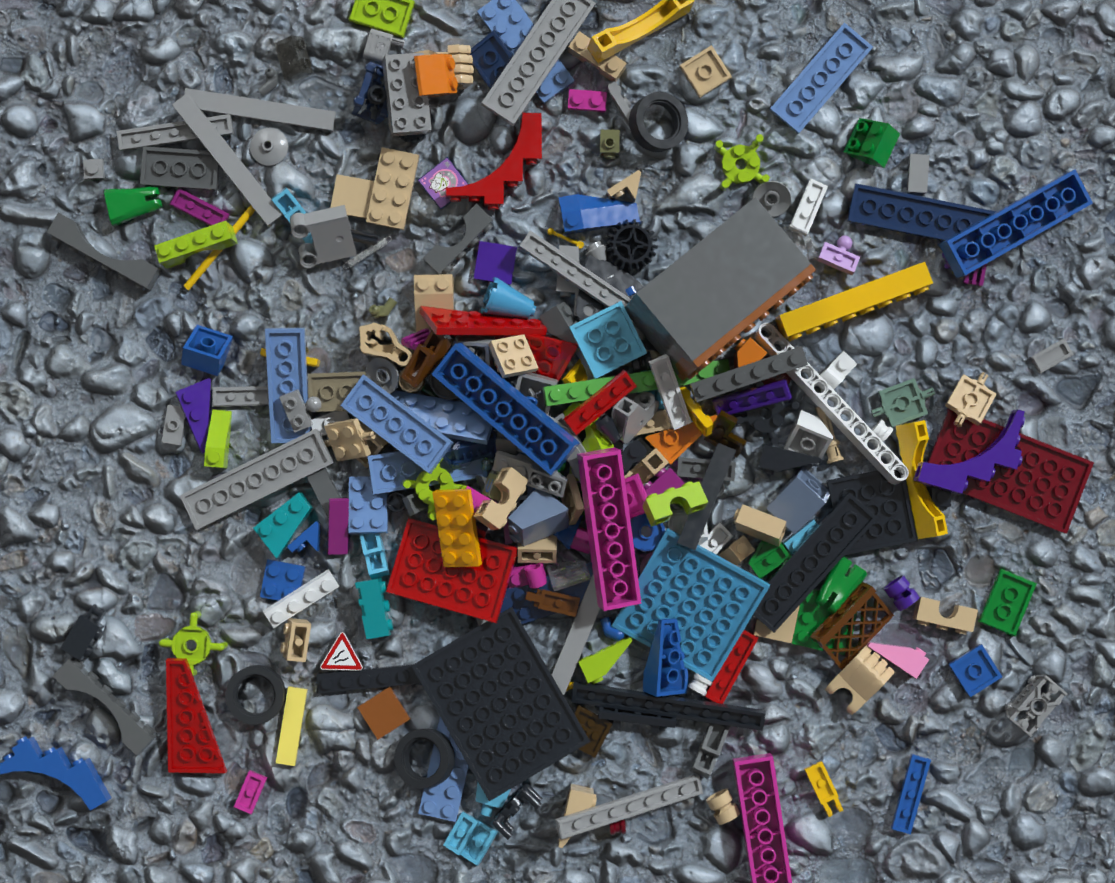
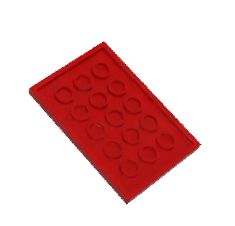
M408 518L386 592L497 623L518 548L478 537L482 565L477 567H444L438 526Z

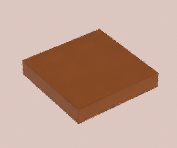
M391 686L357 707L377 740L411 719Z

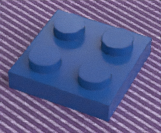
M267 559L260 597L279 601L301 587L306 566Z
M982 644L977 645L948 664L968 697H972L1002 678L1001 673Z

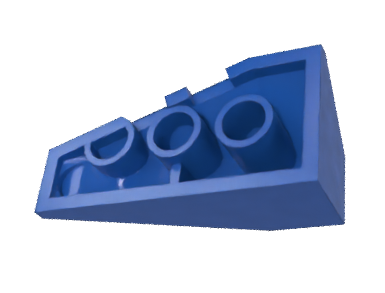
M579 194L558 197L565 235L616 227L619 222L625 225V220L627 219L629 224H632L633 219H636V223L640 222L637 203Z
M676 618L659 619L645 666L643 692L656 697L687 693L688 670L684 666L683 659L685 656L680 647L681 636Z

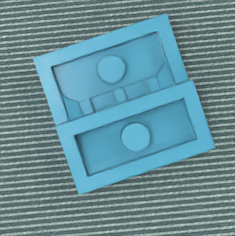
M462 812L443 846L457 855L463 856L475 865H479L498 831L475 817Z

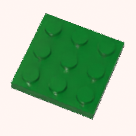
M813 590L799 605L791 644L824 651L810 636L832 614L827 611L832 599L829 597L828 601L821 607L816 603L820 591ZM857 612L854 614L853 621H856ZM844 625L841 628L840 635L847 634L848 625ZM840 638L839 648H846L847 638ZM830 639L826 646L834 648L835 639ZM846 651L839 652L838 654L845 655Z

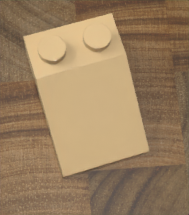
M452 274L414 275L416 332L425 328L429 329V331L432 330L419 313L420 306L454 310V277Z
M571 784L564 816L595 807L597 798L593 788ZM571 837L562 840L559 838L558 847L563 848Z

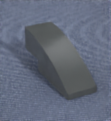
M709 723L691 766V772L707 779L711 776L730 726Z

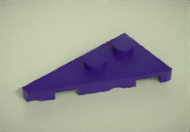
M210 378L175 392L201 454L205 453L208 437Z

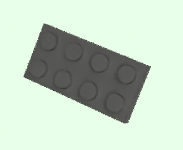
M143 146L140 185L218 191L219 164L209 151Z

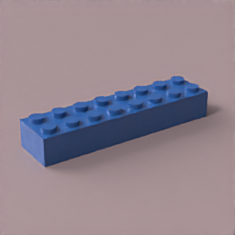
M1076 169L939 243V246L956 278L962 277L1093 204Z
M462 343L454 344L432 373L436 379L550 475L557 473L580 444L572 435Z

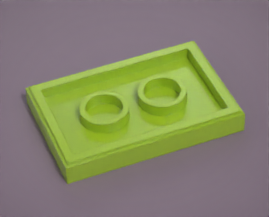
M355 0L349 21L404 38L415 1Z

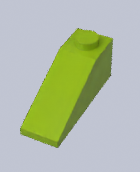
M212 410L205 447L204 466L228 467L232 411Z
M630 636L578 661L588 683L596 684L603 680L602 676L608 673L632 642Z

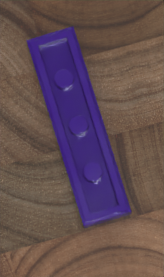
M782 380L713 398L712 402L717 416L721 410L732 415L790 400L792 396L787 381Z

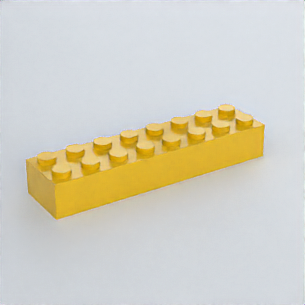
M922 262L781 314L775 318V321L782 336L790 342L800 338L804 332L807 335L817 332L823 325L826 329L839 323L838 320L840 319L843 322L853 319V317L857 316L856 313L860 312V315L867 314L875 310V306H878V309L886 307L893 303L892 300L894 299L896 302L905 300L911 296L910 293H914V296L929 290L928 286L933 284L926 263Z

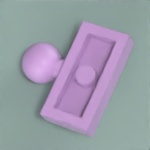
M841 236L837 240L838 247L825 242L817 261L853 275L860 256L847 251L852 247L851 238Z

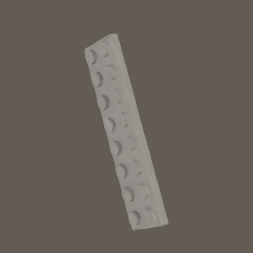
M551 0L482 101L481 106L514 126L596 3L592 0Z
M314 429L180 495V498L195 529L199 530L334 462L318 429Z

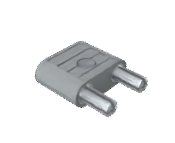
M371 29L363 58L382 63L383 57L389 55L391 45L404 47L405 40L394 38V35Z

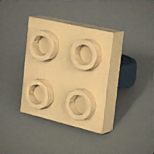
M525 335L492 340L488 344L494 357L496 372L507 382L516 380L521 374L537 371L538 365Z

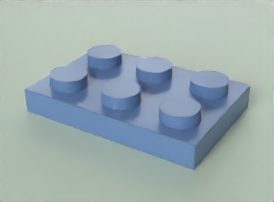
M370 476L349 477V534L388 533V492L373 494Z

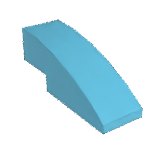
M287 187L271 198L289 222L293 214L306 213ZM311 232L302 238L305 243H313Z
M359 534L370 578L374 579L390 575L381 534Z

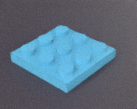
M622 301L569 326L594 379L647 354Z

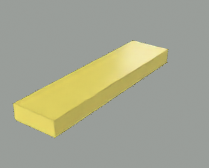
M288 686L276 763L296 765L308 689Z

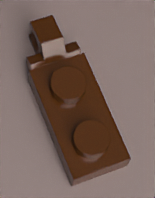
M537 589V593L527 591L525 600L534 601V606L539 609L576 617L580 601L579 597L544 589Z

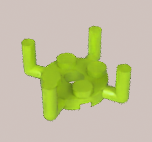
M758 134L750 146L738 144L729 150L723 147L721 140L716 141L714 150L723 156L722 170L726 177L720 185L722 191H726L732 182L740 184L754 179L762 184L769 181V175L764 174L762 176L758 173L760 158L755 152L764 139L763 135ZM737 160H743L746 163V167L740 170L736 167L735 163Z
M440 462L431 474L423 470L416 480L405 479L402 481L403 487L415 488L418 497L424 503L429 504L428 517L432 520L436 519L433 491L429 489L431 481L436 480L439 482L440 487L438 490L466 489L467 487L462 484H454L451 475L445 469L440 468Z
M199 611L190 614L189 626L180 629L172 640L164 638L159 641L161 647L172 648V652L177 658H187L193 677L197 675L194 665L204 661L211 650L223 651L228 648L226 642L212 643L209 633L197 626V620L201 618V612ZM189 640H194L197 644L194 651L187 648Z

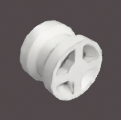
M881 419L872 428V431L884 442L892 433L893 428L887 427Z
M695 673L694 680L688 687L705 696L707 693L706 689L708 686H711L712 681Z

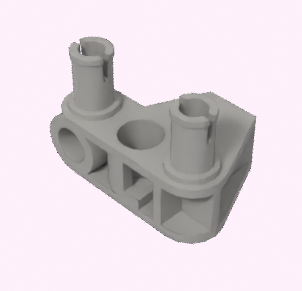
M652 393L627 394L613 407L611 417L621 437L619 440L626 444L631 441L656 414L659 408V401L655 400Z

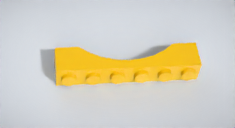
M662 0L636 19L618 27L607 28L592 36L587 49L597 63H600L688 14L695 1Z
M926 421L895 426L900 456L909 472L906 481L918 539L948 534L945 516L932 501L926 485L913 481L918 462H923L925 448L929 440Z

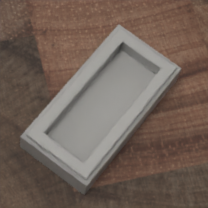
M909 155L907 193H927L930 155Z
M1065 338L1031 356L1030 359L1040 374L1074 354Z

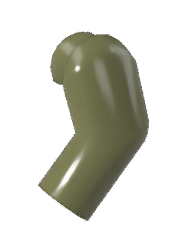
M389 297L384 305L370 306L369 313L375 318L387 317L397 302Z

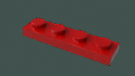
M623 370L563 420L573 433L577 435L637 386L628 373Z
M745 630L742 632L711 686H709L705 697L716 703H724L758 637Z

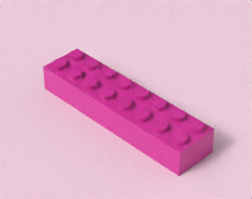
M613 447L577 454L598 607L603 611L642 604L621 450Z
M771 753L733 758L751 883H792L773 756Z

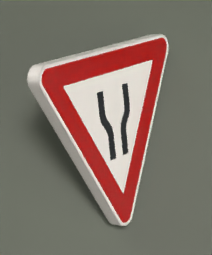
M344 632L340 633L320 666L322 670L363 669Z

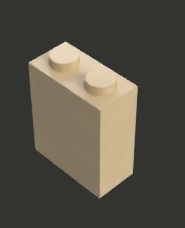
M743 504L741 509L737 508L733 518L737 531L775 546H780L786 531L785 520Z

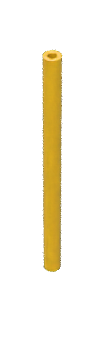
M251 205L233 225L235 235L255 212ZM212 250L183 285L187 290L192 288L222 250Z

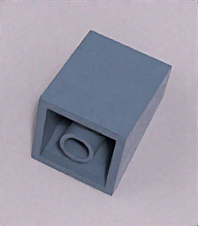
M801 467L769 502L766 509L770 515L785 520L786 530L796 534L827 502L830 493L828 488L805 467Z
M535 489L508 517L509 537L515 543H520L523 546L569 527L568 508L549 493L539 489Z

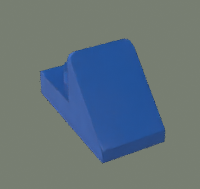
M319 521L314 522L287 546L291 552L296 550L300 552L307 546L306 542L308 541L316 551H319L321 523Z

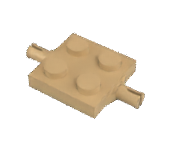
M984 372L980 374L978 380L971 379L963 374L949 397L945 407L958 415L954 421L955 426L961 427L965 419L979 426L992 404L996 393L984 385L988 378V375H985Z
M358 418L328 423L324 426L329 439L323 441L326 447H332L337 461L367 457L371 454L368 440L375 439L376 434L374 431L365 433L360 426Z

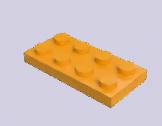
M471 489L433 491L444 567H477L482 565Z

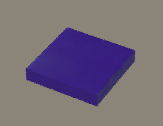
M480 241L473 279L494 282L492 278L496 277L511 285L517 247Z

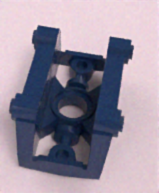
M369 61L364 67L365 77L359 95L354 97L353 105L355 106L351 114L378 125L388 117L387 101L385 100L382 104H371L368 102L367 96L370 87L374 85L381 86L382 81L380 79L384 76L383 66ZM375 68H376V72H375V73H376V75H377V78H376V79H373V81H371L372 76H373V73H374ZM366 99V109L363 110L361 114H358V112L361 110L363 106L364 100ZM374 105H376L378 110L375 120L371 119L370 111Z
M494 428L491 432L493 436L489 438L487 445L449 438L455 445L447 451L443 459L455 469L459 468L461 464L481 458H494L497 450Z

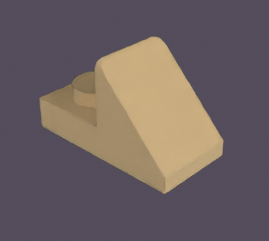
M640 170L609 188L606 192L610 199L614 197L619 199L625 194L624 191L627 190L635 202L641 176Z
M742 535L717 555L737 566L742 560L753 553L755 549L747 538Z

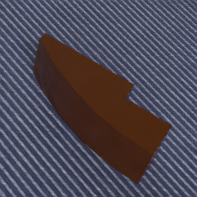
M431 330L425 343L418 344L401 378L412 387H417L439 364L454 339L449 335H436Z

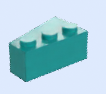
M299 492L253 527V529L275 558H280L314 507L304 494Z
M382 578L356 582L355 586L359 590L360 599L358 601L362 609L366 639L391 635V631L394 628L392 619L388 618L390 603L389 600H385L384 593H387L386 581H382Z

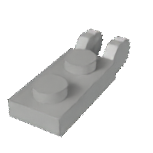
M612 81L608 84L607 92L629 126L630 102L626 97L623 98L621 96V87L617 82Z

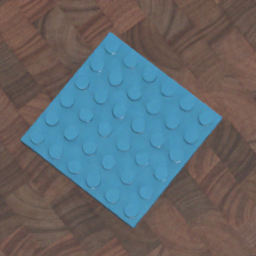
M667 528L638 578L642 604L622 607L612 623V627L651 648L659 619L676 618L681 636L680 647L685 656L683 659L684 666L713 682L769 589L770 584L700 545H697L695 552L677 546L680 534Z

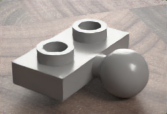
M299 389L279 397L294 432L313 425L308 410L311 412L320 410L322 403L318 397H310L304 403Z

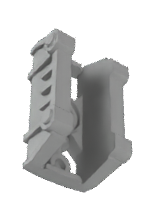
M1033 675L1029 677L1027 686L1016 699L1006 704L1005 712L1007 718L1029 737H1032V734L1040 728V724L1061 703V700L1064 696H1067V693L1046 675ZM1048 680L1050 682L1048 692L1041 694V687ZM1036 701H1041L1043 707L1037 712L1034 710L1033 704ZM1028 710L1025 719L1022 718L1017 722L1014 720L1021 711Z

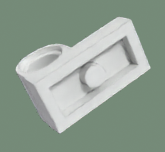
M842 351L820 376L834 390L857 363L847 353Z

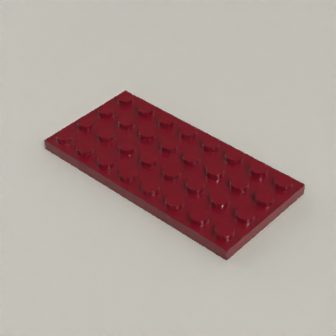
M948 408L927 463L951 465L973 458L987 449L998 438L1004 427L986 419H983L979 426L965 419L962 426L957 427V425H954V421L958 415ZM1019 433L1020 441L1015 446V449L1022 451V463L1017 467V470H1009L994 465L995 474L990 479V482H982L967 477L968 486L963 491V494L1067 534L1094 462Z

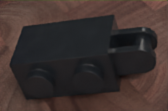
M94 604L87 615H80L60 649L78 660L89 658L94 650L93 644L95 641L98 642L104 634V631H102L104 625L100 622L106 614V610H101ZM93 614L97 616L96 620L91 618Z

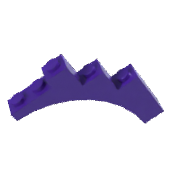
M1011 410L1008 421L998 438L987 449L973 458L951 465L918 462L913 481L955 494H962L968 486L967 477L982 482H990V479L995 474L994 465L1009 470H1017V467L1022 463V451L1015 449V446L1020 441L1019 431L1025 423V411Z

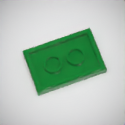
M1000 568L978 622L1015 637L1037 583Z

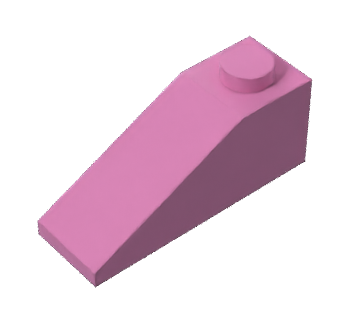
M874 642L867 644L873 651L916 679L929 661L925 657L926 652L918 647L913 649L911 647Z

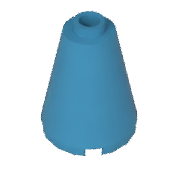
M492 278L494 283L490 282L483 299L486 306L485 308L481 307V313L521 319L533 317L536 310L533 300L499 278Z

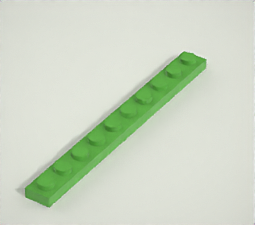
M729 360L712 361L690 380L686 378L682 381L675 373L678 385H689L690 383L729 371ZM652 371L628 374L637 386L628 394L658 390ZM616 376L543 387L545 406L586 401Z

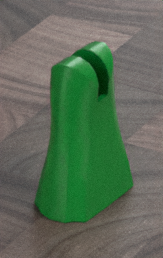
M158 187L104 189L105 201L112 226L120 225L141 215L163 208L160 199L146 201V199L160 195Z
M844 556L827 574L816 600V603L823 607L830 597L832 601L827 611L832 614L843 605L847 598L868 576L866 571L858 565L850 567L852 562Z

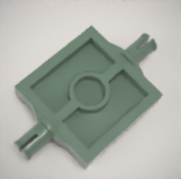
M915 378L878 391L881 407L871 410V413L878 412L872 416L875 418L884 414L888 418L891 427L928 414L925 398L935 395V392L929 393L934 391V389L930 388L922 391L918 387Z

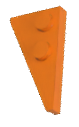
M717 415L710 416L712 422L715 421ZM692 422L676 430L671 428L648 435L645 439L654 448H657L671 465L702 435V432Z

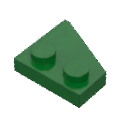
M762 540L749 561V565L757 577L762 579L780 567L790 557V554L782 543L778 547Z

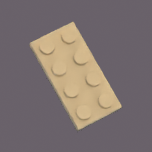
M381 148L366 223L404 230L420 157L418 154Z

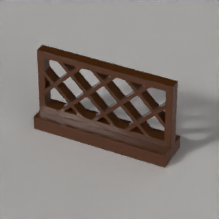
M864 582L810 636L841 670L849 664L894 616L875 593L876 590L873 586ZM873 597V607H866L867 601ZM878 610H883L886 613L881 620H877ZM857 611H861L860 621H853L854 614ZM866 611H873L872 620L865 621ZM860 624L859 634H852L853 625ZM865 624H872L871 631L868 634H864ZM844 625H848L847 634L840 635L841 628ZM840 638H847L846 648H839ZM852 638H859L856 647H851ZM830 639H835L834 648L826 646ZM846 651L845 658L840 663L838 653Z

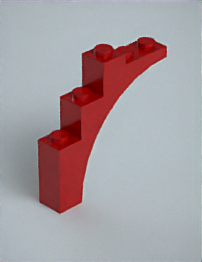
M522 113L517 142L503 164L489 176L475 183L461 187L446 188L445 199H449L450 202H460L461 199H469V202H480V199H483V207H488V210H499V207H503L504 184H507V187L510 188L518 187L523 182V162H526V165H537V162H541L542 113Z

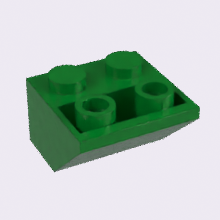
M859 118L844 153L869 165L885 168L900 133L889 123Z

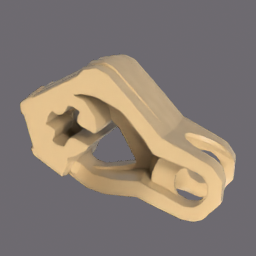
M448 45V52H433L430 50L415 52L424 53V55L452 54V58L455 61L454 73L458 82L457 90L467 89V87L473 84V76L471 74H473L474 69L473 65H470L473 63L472 55H469L471 53L470 45Z
M378 323L359 327L360 349L362 353L370 357L387 358L402 368H406L413 354L400 344L391 328ZM388 332L392 344L380 345L376 340L371 339L370 336L375 335L378 339L384 341L383 334ZM407 354L408 359L401 362V356Z
M867 645L825 688L828 694H833L840 688H846L851 691L852 702L847 707V713L850 715L857 712L895 673L890 667L886 669L885 667L888 663L884 659L878 661L880 655L877 652L871 654L872 649Z

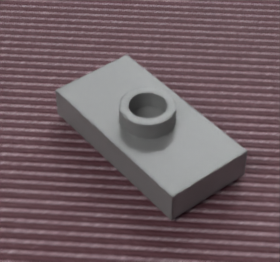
M167 406L162 443L182 446L186 418L180 406Z

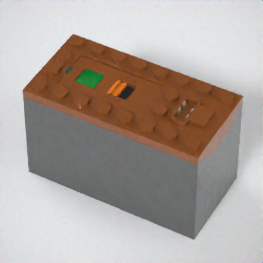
M755 197L639 290L625 309L631 320L661 356L665 354L669 356L672 368L682 381L686 378L690 380L732 344L737 342L741 338L740 333L743 331L748 333L756 326L754 322L757 319L760 321L765 319L770 314L768 312L769 309L772 307L777 309L783 304V298L786 295L790 298L813 278L811 274L816 269Z

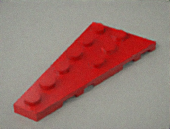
M420 306L419 313L436 335H546L547 332L546 326L538 319L529 320L487 315L477 311L466 312Z
M480 335V336H495V340H497V339L508 338V337H513V336H518V335ZM525 335L538 365L537 371L531 373L557 379L559 382L578 345L541 335Z
M167 658L168 772L226 773L227 769L187 658Z

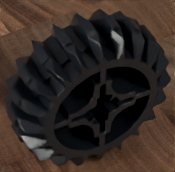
M628 219L625 220L624 227L619 222V230L615 227L612 228L615 235L608 234L612 241H606V245L612 246L606 250L608 253L613 252L609 256L610 260L616 257L614 265L622 262L620 268L624 269L626 264L628 265V271H631L632 265L635 266L636 271L639 270L638 264L645 268L646 263L644 261L646 260L648 263H651L652 259L649 256L655 257L656 255L651 250L658 248L657 245L652 244L657 242V238H651L655 232H647L650 228L649 225L642 228L643 221L639 222V226L635 225L636 219L632 220V225H629ZM630 230V237L628 239L616 241L623 232ZM636 231L645 237L647 243L637 240ZM633 236L634 244L637 245V247L634 246L632 254H630L631 249L630 246L627 245V243H630ZM616 247L625 249L628 253V259L622 257ZM647 249V252L641 258L633 260L634 253L637 250Z

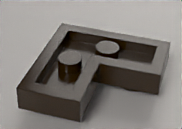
M723 410L720 411L713 422L712 434L707 437L705 436L703 439L716 447L720 443L736 450L734 454L736 458L747 442L731 433L738 419Z
M578 705L574 714L590 740L589 743L579 748V750L596 758L613 722L607 719H599L597 714Z

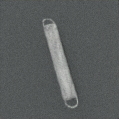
M381 239V241H378L379 243L368 247L369 249L361 252L362 254L359 253L357 257L351 258L346 263L349 264V267H352L350 265L357 264L356 262L362 261L361 259L370 256L368 254L375 253L373 251L379 250L378 248L387 245L385 244L387 243L386 239Z

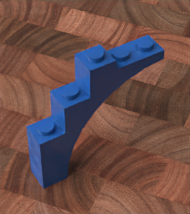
M25 736L17 740V745L11 748L13 752L3 757L4 762L0 763V774L15 771H31L60 780L82 798L90 811L112 798L90 758L86 760L80 758L71 765L62 747L57 750L55 747H52L43 754L34 736L29 739Z

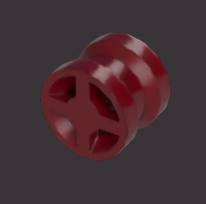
M625 819L610 824V835H615L616 833L626 834Z

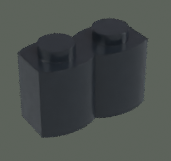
M639 440L628 444L623 453H621L624 473L630 469L632 463L641 460L647 452V449Z

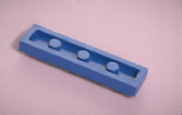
M911 753L891 829L911 835L931 759Z

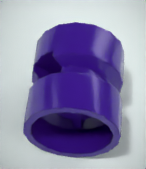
M904 575L897 577L883 588L889 598H894L893 603L899 611L908 608L920 598L914 588H909L910 583Z

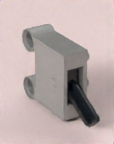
M345 205L305 214L295 213L290 218L291 232L295 238H304L309 232L312 235L314 245L304 243L298 249L300 264L305 268H312L316 264L357 256L354 241L370 245H376L378 241V235L351 229Z

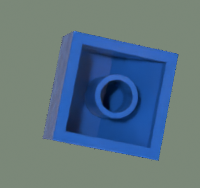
M196 325L183 347L181 365L218 376L225 364L233 336Z

